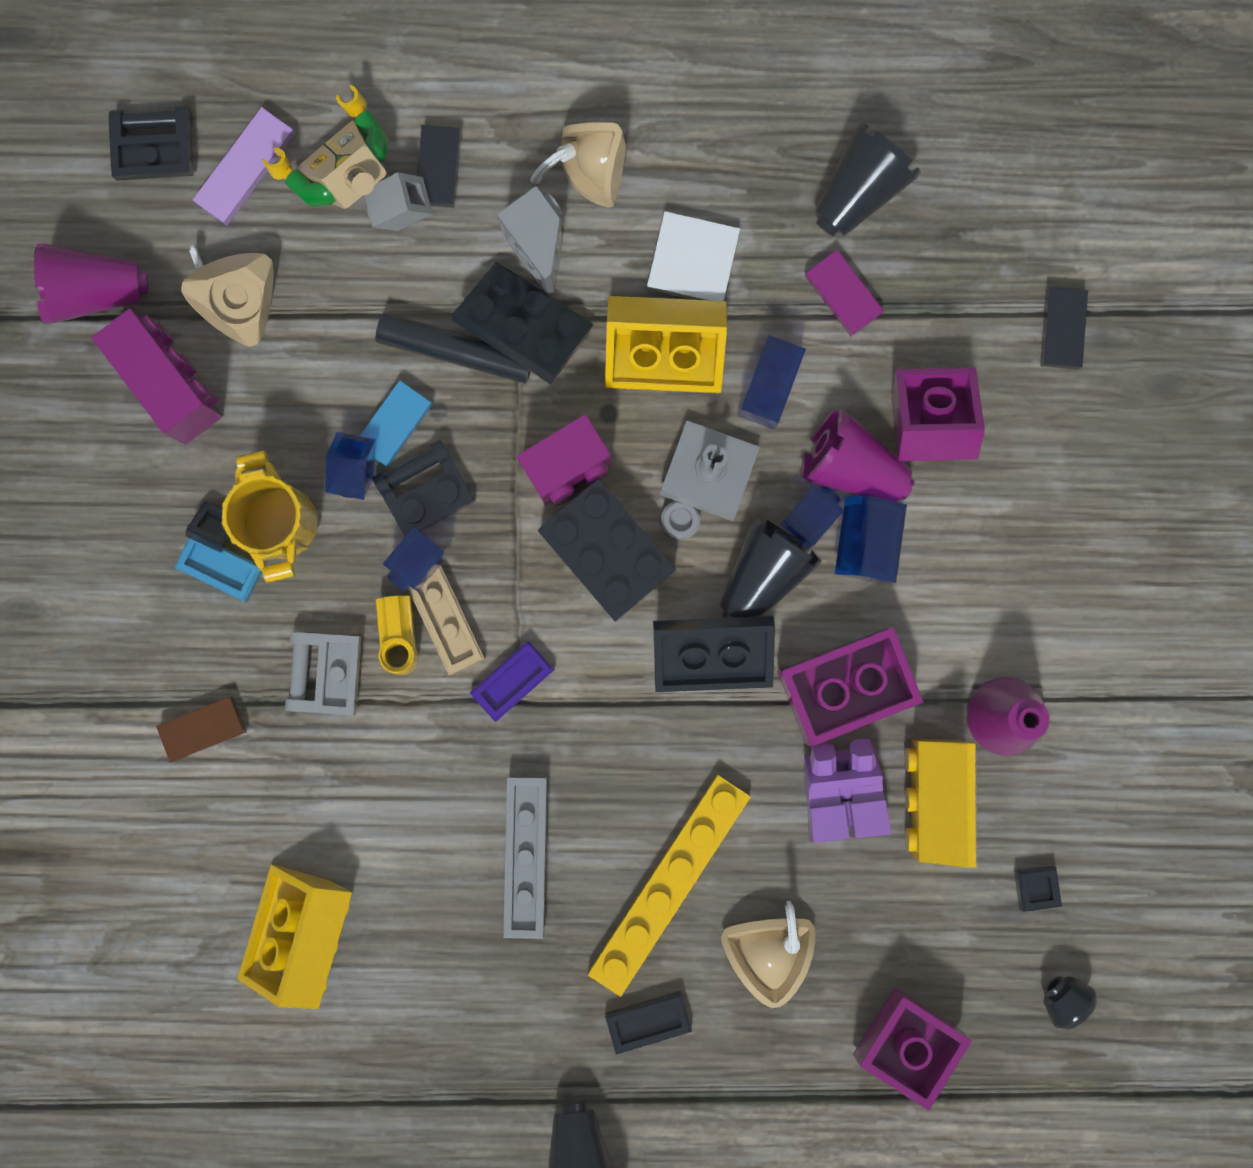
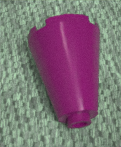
M47 243L37 244V247H35L34 280L35 288H39L41 300L37 301V306L43 324L61 322L140 303L141 294H148L149 292L147 270H139L138 262Z
M839 409V412L836 410L832 411L823 420L811 441L816 443L813 454L805 452L802 459L800 476L808 482L891 504L896 503L900 499L905 500L914 486L912 470L904 462L898 461V457L854 417L842 409Z
M999 677L986 681L971 697L967 705L966 722L971 736L983 748L994 754L1009 756L1020 754L1031 748L1047 731L1050 717L1040 695L1031 685L1017 678Z

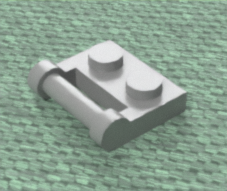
M290 632V644L294 645L290 698L285 699V711L356 715L362 636ZM309 645L319 646L315 700L305 699Z

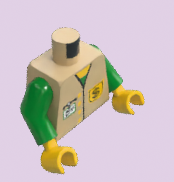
M352 85L349 87L354 92V98L350 102L345 103L338 94L336 100L349 116L356 117L355 121L349 122L297 166L294 171L285 152L280 148H273L280 159L278 163L269 164L267 160L262 159L272 178L276 180L285 179V184L312 207L334 204L346 209L362 196L370 194L374 186L387 174L382 162L387 154L388 137L371 111H365L367 102Z

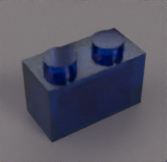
M770 335L768 336L738 417L773 430L776 428L806 351L805 348Z
M845 496L834 574L865 581L896 583L907 504L873 496Z

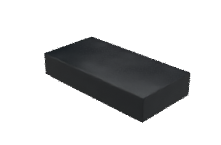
M421 125L417 176L423 177L430 206L455 207L461 143L460 128Z
M1049 287L1046 290L1040 366L1077 370L1083 367L1088 290Z
M681 991L605 1013V1019L616 1055L692 1032Z

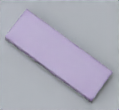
M261 107L193 198V201L227 226L268 172L262 159L267 160L269 164H274L278 157L273 148L277 147L284 150L294 137V130Z

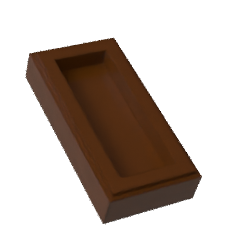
M233 696L156 726L170 763L247 733Z

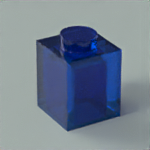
M341 432L336 433L326 454V493L341 495L345 498L365 499L374 476L376 439Z
M814 484L780 524L806 547L811 548L843 513L844 509L838 505L841 499L828 487L822 486L820 489Z
M413 527L383 562V565L390 570L386 577L405 592L410 587L413 590L419 591L449 555L422 532Z

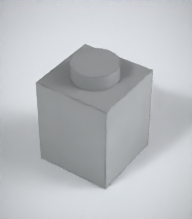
M397 172L378 182L372 192L365 195L367 213L373 228L399 231L432 215L423 177Z

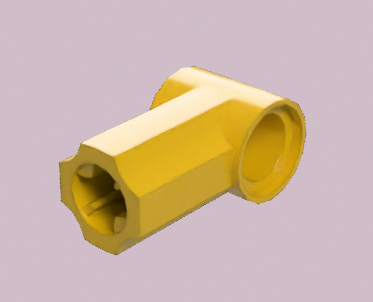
M389 596L376 599L380 640L379 662L390 673L396 675L408 674L416 668L419 661V654L415 645L411 596ZM405 646L409 654L406 664L398 668L393 667L389 659L391 651L395 647Z

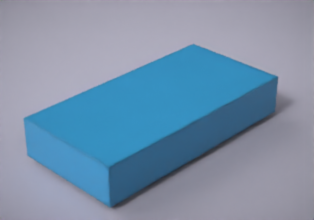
M399 380L354 444L386 467H389L433 404Z
M190 538L174 567L244 602L249 601L262 574V571L255 562L226 548L220 553Z

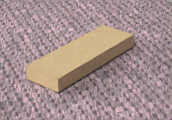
M434 552L400 568L399 571L448 675H452L484 660V654L437 554Z

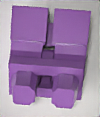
M868 738L856 739L850 743V750L835 752L834 746L829 743L813 746L811 754L804 755V785L809 821V841L818 843L850 839L849 832L850 836L854 838L891 834L887 804L883 793V775L875 747H872L871 741ZM843 799H850V801L841 802Z

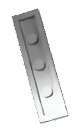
M507 777L503 938H544L547 777Z

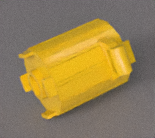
M265 450L237 456L236 462L238 467L235 472V485L222 504V526H224L233 544L251 554L257 567L263 572L266 583L295 576L294 563L296 556L308 549L307 547L312 542L315 534H317V524L319 523L315 506L307 494L281 480L274 465L269 462ZM265 466H266V471L263 470V469H261V470H257V471H253V472H249V473H245V474H244V471H248V470H252V469L261 468V467H265ZM271 559L288 560L286 562L270 566H266L265 561Z

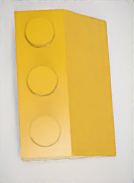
M609 296L605 388L721 393L727 334L726 301Z
M911 739V748H906L905 768L907 772H911V788H906L905 790L906 811L911 812V828H906L905 831L907 852H912V858L922 863L976 868L975 743L959 739Z
M270 865L237 980L278 1007L319 1009L323 993L327 987L328 975L334 954L338 949L339 937L345 917L349 911L353 892L327 879L278 865Z

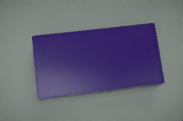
M527 641L475 687L470 694L494 722H497L555 669L531 642Z

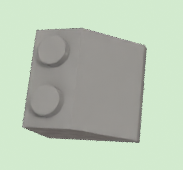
M535 186L499 212L497 217L503 237L542 290L551 296L555 293L563 242L561 226L564 223L560 217L562 210L555 199L549 193L543 196Z

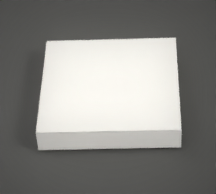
M664 211L647 290L691 300L724 301L740 228Z

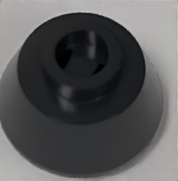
M1058 976L1051 980L1044 989L1046 995L1043 1003L1052 1024L1056 1028L1068 1030L1077 1027L1092 1014L1097 1005L1095 989L1073 977L1063 978Z

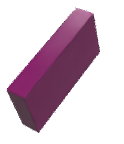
M838 250L834 251L805 274L807 280L851 337L884 312Z

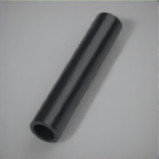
M385 312L382 313L379 319L375 336L376 343L524 384L528 383L531 371L479 338Z

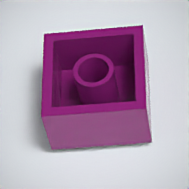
M976 367L896 369L891 401L898 461L978 460L985 425Z
M586 414L516 456L545 506L550 502L558 506L575 495V487L585 481L590 486L597 479L602 480L609 474L607 470L611 466V455Z
M894 987L855 1049L853 1056L860 1067L929 1111L972 1043V1040L960 1028Z

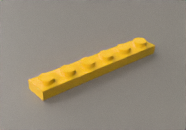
M717 774L589 969L588 976L618 996H622L751 798L750 795Z

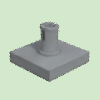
M686 420L660 495L734 521L760 447Z

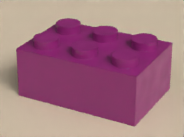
M129 308L91 337L163 434L186 445L223 417L216 408L220 404L217 396L206 384L202 385L196 377H193L197 373L195 367L183 353L179 354L171 345L169 346L174 340L159 322L156 324L148 314L142 317Z
M894 627L884 628L777 671L805 744L811 747L923 703Z

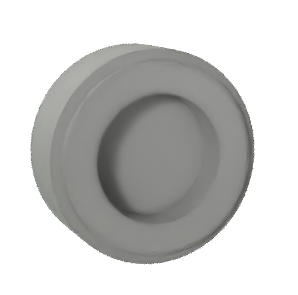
M678 501L667 505L661 516L663 531L675 540H686L692 537L700 525V514L697 508Z

